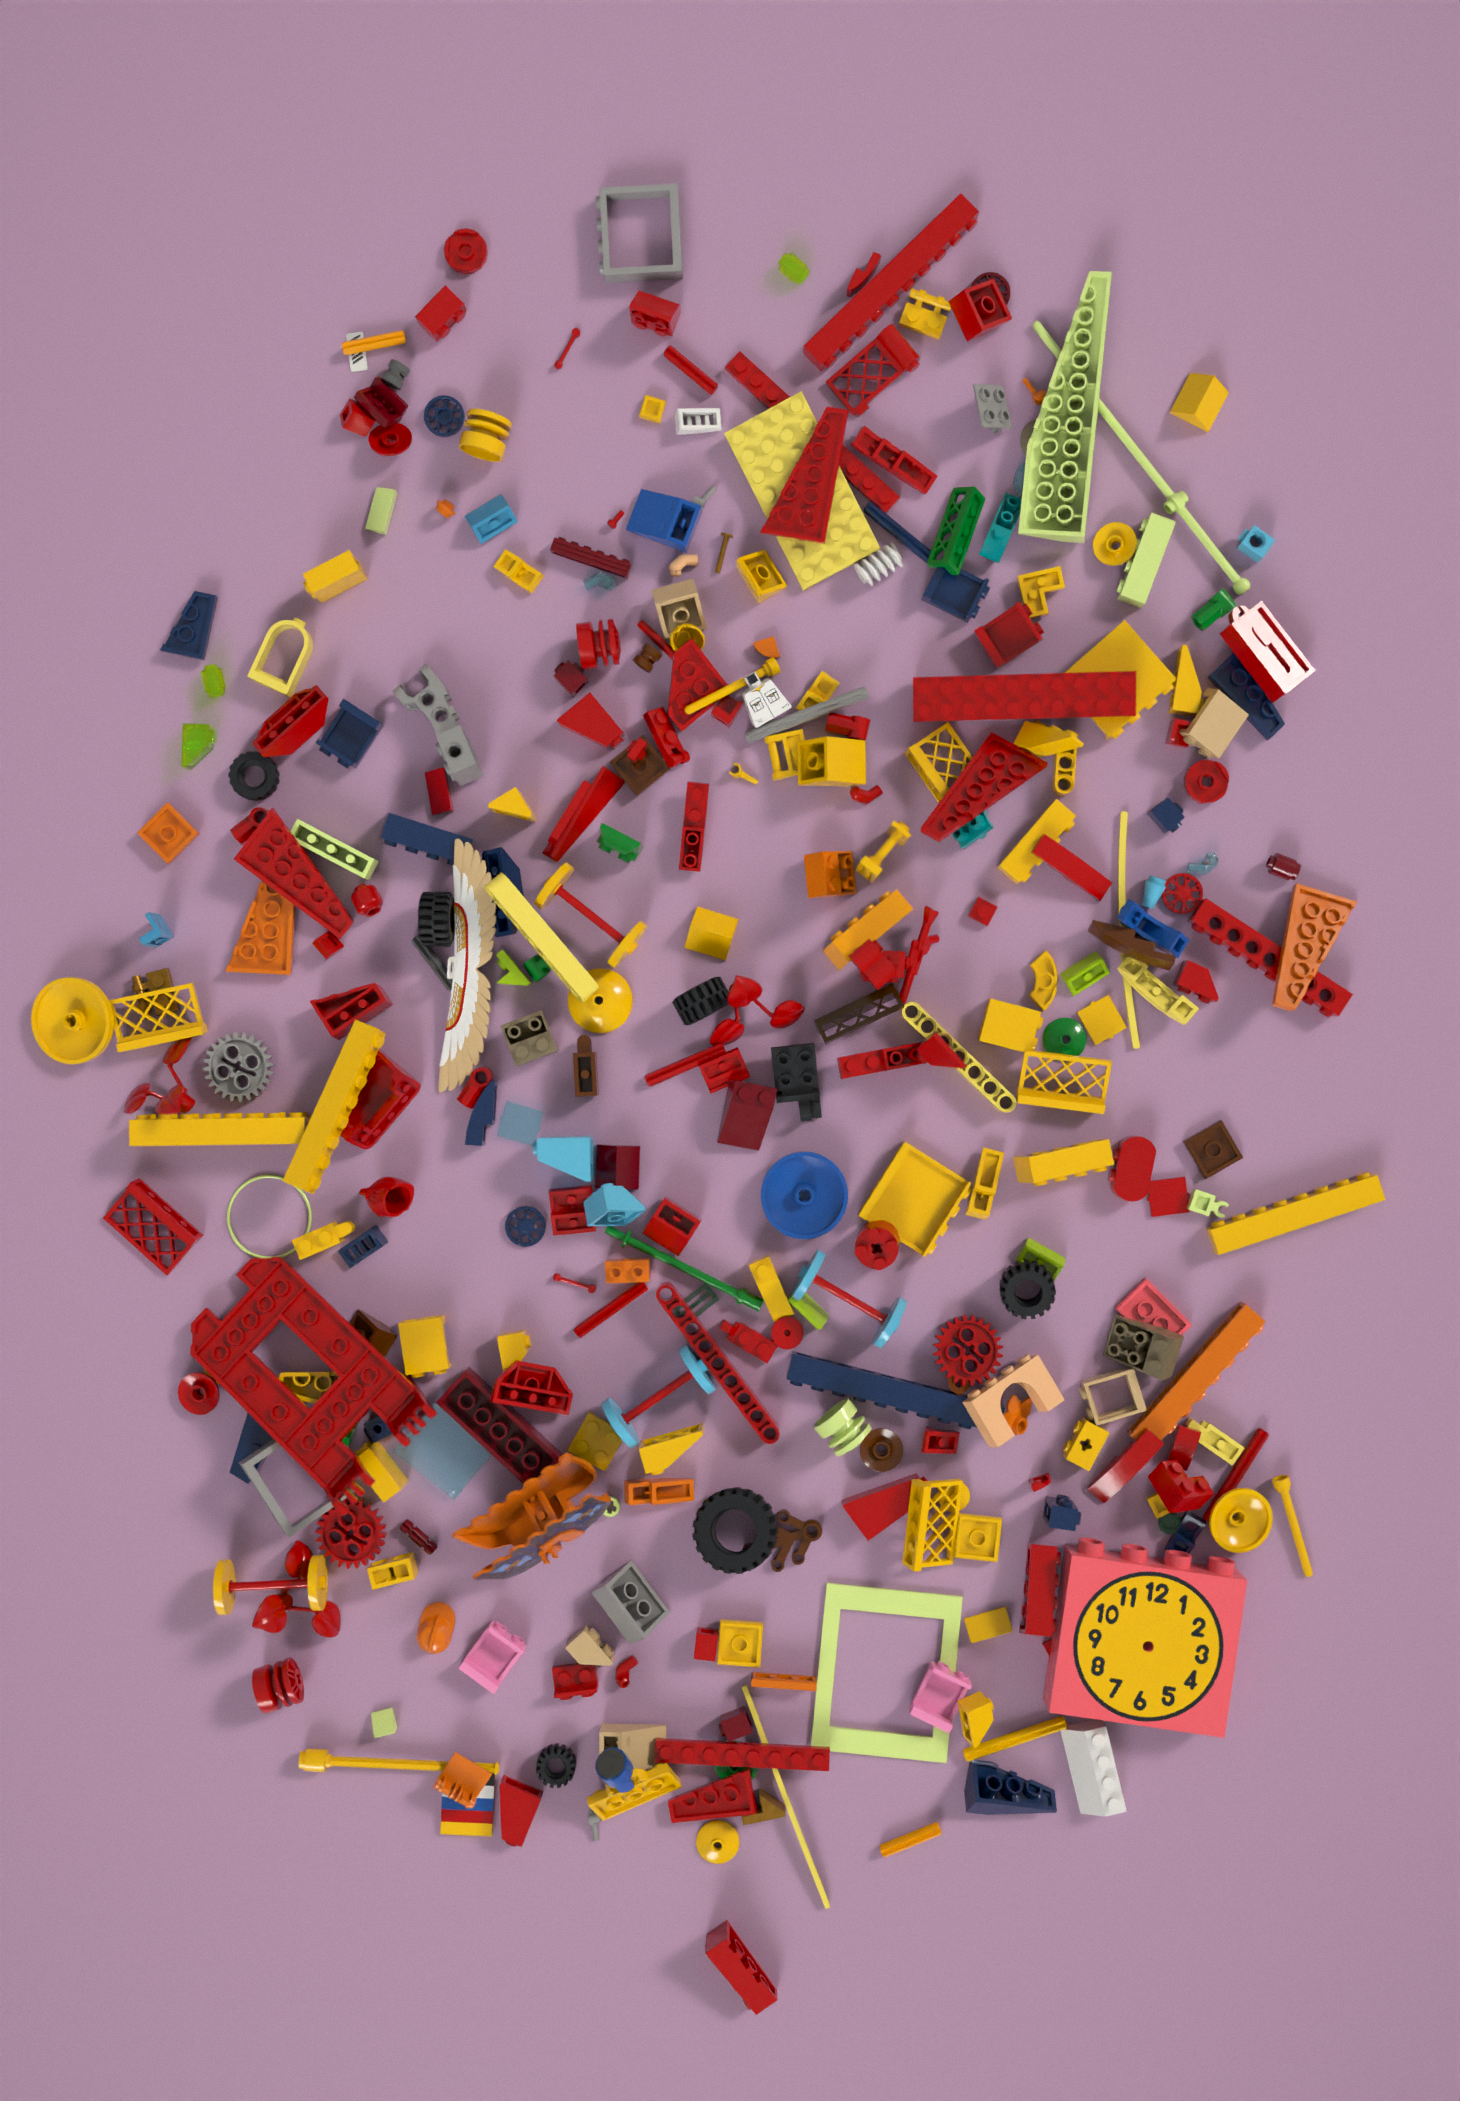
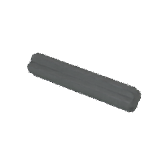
M419 935L415 936L411 940L413 945L446 989L452 990L453 978L447 979V968L430 946H423Z

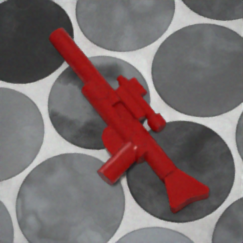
M928 906L924 907L923 924L918 939L911 941V948L905 959L907 973L899 995L903 1004H906L914 976L918 974L923 955L929 952L931 944L938 943L940 939L937 934L928 936L931 924L939 914L938 911Z

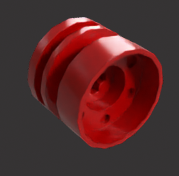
M613 618L608 619V629L605 630L603 621L599 620L598 631L593 630L591 622L576 623L579 655L583 670L597 668L598 657H602L605 666H609L608 656H612L614 665H620V638Z
M289 1657L284 1659V1661H277L274 1664V1668L268 1664L253 1670V1692L256 1702L264 1714L280 1710L282 1704L290 1707L292 1704L303 1702V1679L300 1669L293 1658Z

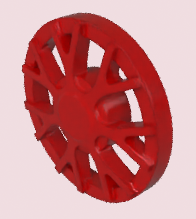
M1179 873L1166 880V888L1161 896L1164 905L1170 911L1177 914H1186L1194 911L1199 906L1203 898V888L1196 877L1187 873ZM1177 877H1184V885L1178 884ZM1191 879L1196 883L1192 889L1187 886ZM1170 882L1176 886L1174 891L1167 888ZM1192 891H1199V898L1191 897ZM1173 894L1175 900L1167 902L1166 896ZM1189 899L1194 904L1190 909H1188L1185 903ZM1177 901L1182 902L1181 910L1174 909Z

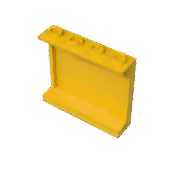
M1125 620L1065 672L1136 671V716L1090 717L1107 736L1105 737L1107 740L1110 737L1116 739L1125 731L1122 727L1127 722L1132 725L1141 717L1139 712L1146 707L1149 710L1158 702L1156 697L1159 694L1163 693L1166 695L1175 687L1172 683L1176 680V677Z
M903 1141L859 1210L858 1216L869 1222L884 1220L891 1223L897 1229L902 1243L917 1251L923 1257H926L927 1254L931 1255L937 1246L935 1241L938 1236H943L947 1231L949 1225L946 1223L950 1217L954 1218L959 1212L960 1207L958 1204L962 1198L966 1200L972 1190L970 1188L972 1183Z

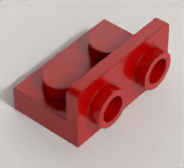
M572 1663L552 1667L555 1688L554 1698L569 1700L577 1695L591 1697L594 1693L598 1692L599 1683L596 1665Z

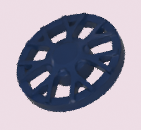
M437 396L429 401L425 407V424L436 436H453L460 431L464 424L465 413L459 401L451 396ZM442 400L444 407L437 408L436 402ZM450 401L455 403L452 410L447 407ZM429 409L436 411L435 416L428 415ZM461 412V418H453V413ZM437 420L439 424L432 428L429 423ZM452 421L458 425L454 430L449 426ZM441 426H447L446 433L440 432Z
M521 1206L514 1209L508 1215L505 1222V1231L508 1238L514 1244L522 1247L538 1243L546 1230V1222L542 1213L531 1206ZM520 1210L524 1213V1218L521 1219L516 1214ZM530 1210L536 1213L533 1220L527 1217ZM510 1219L518 1222L517 1227L509 1225ZM542 1221V1227L534 1228V1222ZM517 1229L520 1234L513 1238L510 1233ZM533 1230L540 1235L536 1240L530 1235ZM522 1235L528 1236V1243L521 1242Z

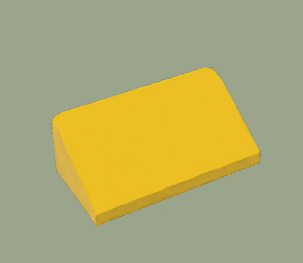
M1005 1606L964 1618L971 1643L1013 1632Z

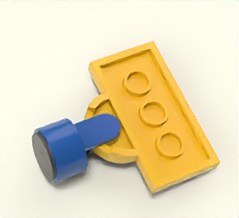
M613 1747L604 1750L598 1756L595 1765L596 1772L604 1781L606 1789L597 1790L593 1795L586 1798L588 1806L602 1821H605L677 1790L682 1785L678 1776L667 1763L658 1764L646 1772L643 1769L633 1768V1764L628 1756L621 1749Z

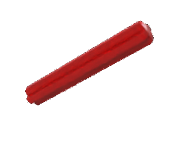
M718 1043L644 1076L645 1081L651 1087L695 1068L698 1064L725 1053L724 1045Z
M636 1283L576 1326L574 1328L575 1334L582 1338L648 1290L646 1283Z

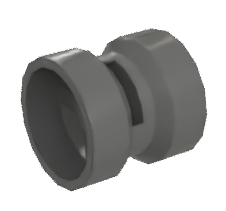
M391 359L388 364L389 369L383 373L381 379L390 387L400 390L403 385V378L408 376L410 369L401 362Z

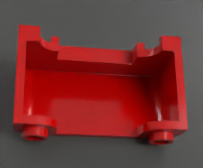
M380 1049L375 1057V1064L369 1070L366 1077L368 1081L357 1097V1104L351 1110L348 1117V1124L341 1133V1136L347 1142L362 1149H369L376 1144L421 1088L420 1083Z

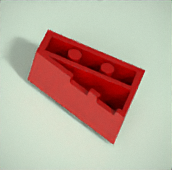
M371 983L350 989L347 992L332 994L329 997L310 1001L331 1037L337 1040H341L349 1034L355 1020L366 1023L393 1005L384 989L377 983Z

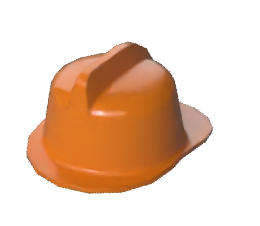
M434 1602L429 1604L421 1615L417 1630V1641L419 1646L428 1653L437 1654L443 1652L451 1641L455 1625V1615L449 1605L443 1602Z

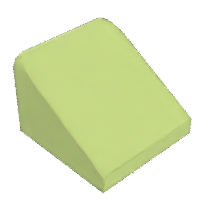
M393 1707L371 1712L374 1738L396 1732L398 1727Z

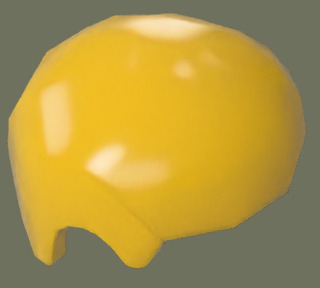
M684 623L675 627L671 632L670 646L675 651L692 638L702 651L705 645V636L695 625Z

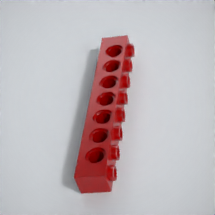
M1207 898L1202 899L1187 921L1192 924L1191 928L1200 934L1206 933L1210 936L1209 940L1218 946L1222 944L1229 948L1227 950L1228 953L1237 958L1241 956L1247 960L1246 964L1255 970L1261 969L1265 972L1264 976L1275 982L1282 947ZM1211 918H1215L1218 921L1216 930L1212 929L1209 925ZM1229 930L1235 931L1237 935L1234 942L1228 939ZM1248 942H1252L1255 946L1252 954L1246 950ZM1267 953L1273 957V962L1270 966L1264 961ZM1318 971L1315 977L1312 978L1301 1000L1310 1006L1312 1004L1320 1008L1319 1012L1330 1018L1331 1016L1334 1017L1341 1014L1353 994ZM1322 989L1325 990L1328 995L1325 1001H1322L1319 997V993Z

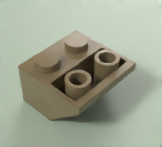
M542 1010L501 1025L515 1066H521L559 1051L552 1030Z

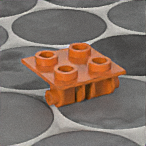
M455 1752L432 1787L437 1789L438 1792L447 1795L448 1798L454 1799L455 1802L464 1805L465 1808L472 1809L476 1803V1798L492 1776V1773Z

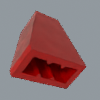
M590 692L557 719L561 727L606 749L619 746L623 742L622 737L625 736L624 732Z
M503 1775L499 1786L501 1839L505 1840L510 1846L522 1847L541 1801L543 1791Z

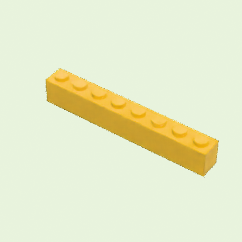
M358 1020L354 1021L282 1180L283 1182L311 1194H314L315 1190L319 1188L324 1170L330 1164V1157L333 1150L339 1144V1137L342 1130L348 1124V1117L351 1110L357 1104V1097L360 1090L366 1084V1077L369 1070L375 1064V1057L379 1048L384 1044L386 1033Z
M1369 1171L1356 1175V1179L1350 1181L1348 1178L1341 1179L1335 1182V1186L1329 1188L1327 1185L1315 1188L1314 1193L1308 1195L1307 1192L1294 1195L1295 1199L1290 1201L1281 1199L1273 1202L1274 1206L1268 1208L1260 1206L1252 1209L1253 1213L1247 1215L1239 1213L1233 1215L1232 1220L1226 1222L1223 1219L1211 1223V1227L1206 1228L1215 1254L1221 1255L1384 1201L1386 1199L1378 1175L1370 1174Z

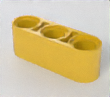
M1077 748L1054 754L1052 790L1058 796H1065L1074 788ZM1061 758L1069 761L1070 766L1068 769L1060 766L1059 761ZM1059 780H1065L1067 782V790L1063 791L1059 789Z

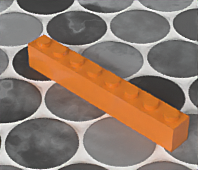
M1240 1302L1150 1404L1147 1411H1144L1128 1429L1127 1433L1135 1440L1146 1428L1161 1440L1167 1433L1171 1434L1177 1428L1176 1423L1191 1412V1406L1206 1395L1205 1390L1220 1379V1373L1234 1363V1357L1239 1352L1246 1350L1250 1344L1248 1341L1253 1336L1261 1333L1264 1328L1263 1324L1266 1321L1247 1304Z

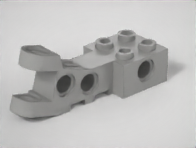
M425 664L418 670L428 683L425 689L412 698L400 684L393 690V693L408 711L420 709L431 721L439 742L435 745L440 756L445 761L443 763L445 770L453 781H457L460 786H463L483 777L484 773L465 730H463L461 724L458 725L456 722L460 718L453 705L450 706L448 703L452 700L449 692L430 667ZM428 699H434L431 705H425ZM441 715H447L444 721L438 722V718Z

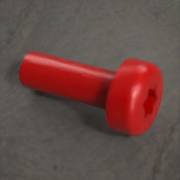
M622 510L612 520L609 519L607 521V524L612 529L617 527L616 523L625 514Z

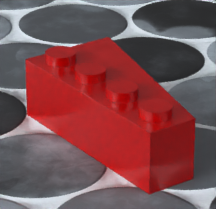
M728 1920L706 1934L705 1954L732 1985L733 1989L741 1996L749 2010L751 2009L757 2015L778 2000L777 1989Z

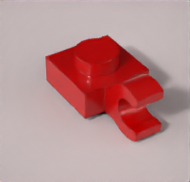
M641 738L637 742L633 740L626 750L629 752L627 754L628 759L634 763L638 759L641 761L646 755L644 751L648 747L647 742Z

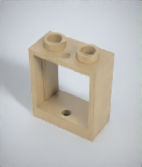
M1126 1366L1080 1380L1082 1387H1079L1082 1399H1086L1088 1408H1085L1089 1421L1093 1420L1096 1426L1147 1411L1134 1368ZM1124 1376L1133 1404L1098 1414L1089 1386Z

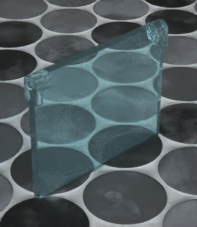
M434 1402L431 1407L437 1414L433 1418H429L424 1414L422 1419L426 1422V1426L421 1428L416 1424L415 1426L420 1430V1433L415 1436L409 1432L407 1436L411 1439V1443L407 1447L399 1443L393 1453L454 1500L491 1457V1454Z

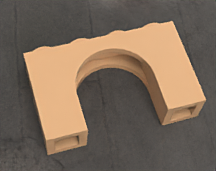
M1023 1355L1017 1360L1018 1363L1016 1365L1004 1368L1001 1371L1002 1375L997 1378L992 1377L984 1382L985 1386L983 1388L971 1391L967 1394L968 1398L962 1402L988 1447H999L1015 1436L1004 1418L1000 1406L1001 1396L1009 1385L1015 1383L1023 1387L1038 1412H1049L1065 1400L1039 1355Z

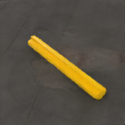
M1060 1716L982 1742L976 1748L972 1746L964 1748L963 1754L966 1761H971L1067 1728L1065 1718Z

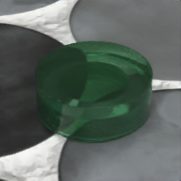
M1168 1513L1158 1519V1526L1162 1532L1174 1534L1181 1527V1519L1177 1513Z

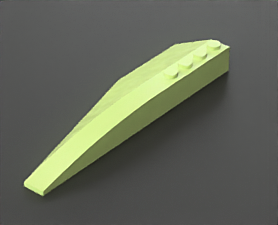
M1089 271L1031 438L1027 444L1018 534L1061 542L1085 543L1112 272Z

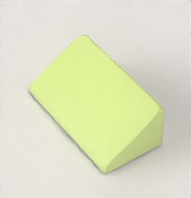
M376 487L365 527L366 530L387 535L398 494L396 490Z

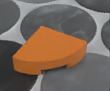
M774 636L753 642L754 648L761 655L768 658H780Z

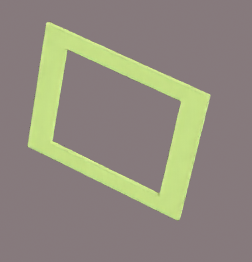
M827 1583L811 1746L830 1747L832 1752L947 1763L949 1733L933 1726L932 1736L835 1727L829 1726L841 1609L944 1619L940 1662L950 1667L949 1670L956 1672L963 1597Z

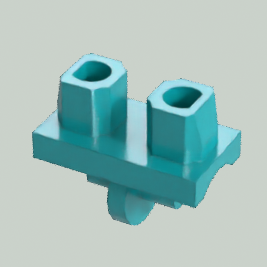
M985 810L952 834L960 847L965 849L976 840L985 838L994 826L988 819L987 811Z

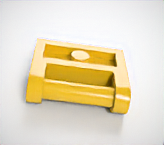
M803 729L765 737V744L768 745L773 768V781L798 776L797 742L805 740ZM780 741L783 742L788 770L785 771L781 769L776 745Z

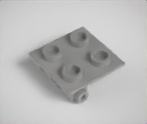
M972 384L981 426L983 428H990L993 433H999L1001 429H1012L1003 386Z

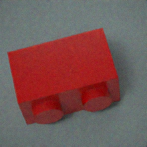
M445 285L422 308L415 318L418 324L438 342L440 338L443 339L449 334L450 328L455 323L463 320L467 310L464 303Z

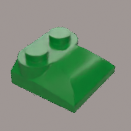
M601 823L600 835L596 841L600 844L598 848L609 854L611 850L618 853L617 858L626 863H629L630 860L635 862L643 849L642 844Z

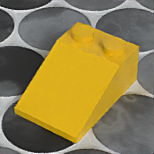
M704 1423L641 1440L639 1452L645 1473H651L652 1475L663 1473L664 1469L668 1468L703 1436Z

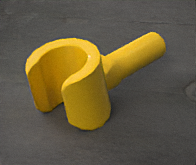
M733 763L735 767L739 768V772L736 774L729 771L733 778L741 777L757 785V779L745 773L739 764Z

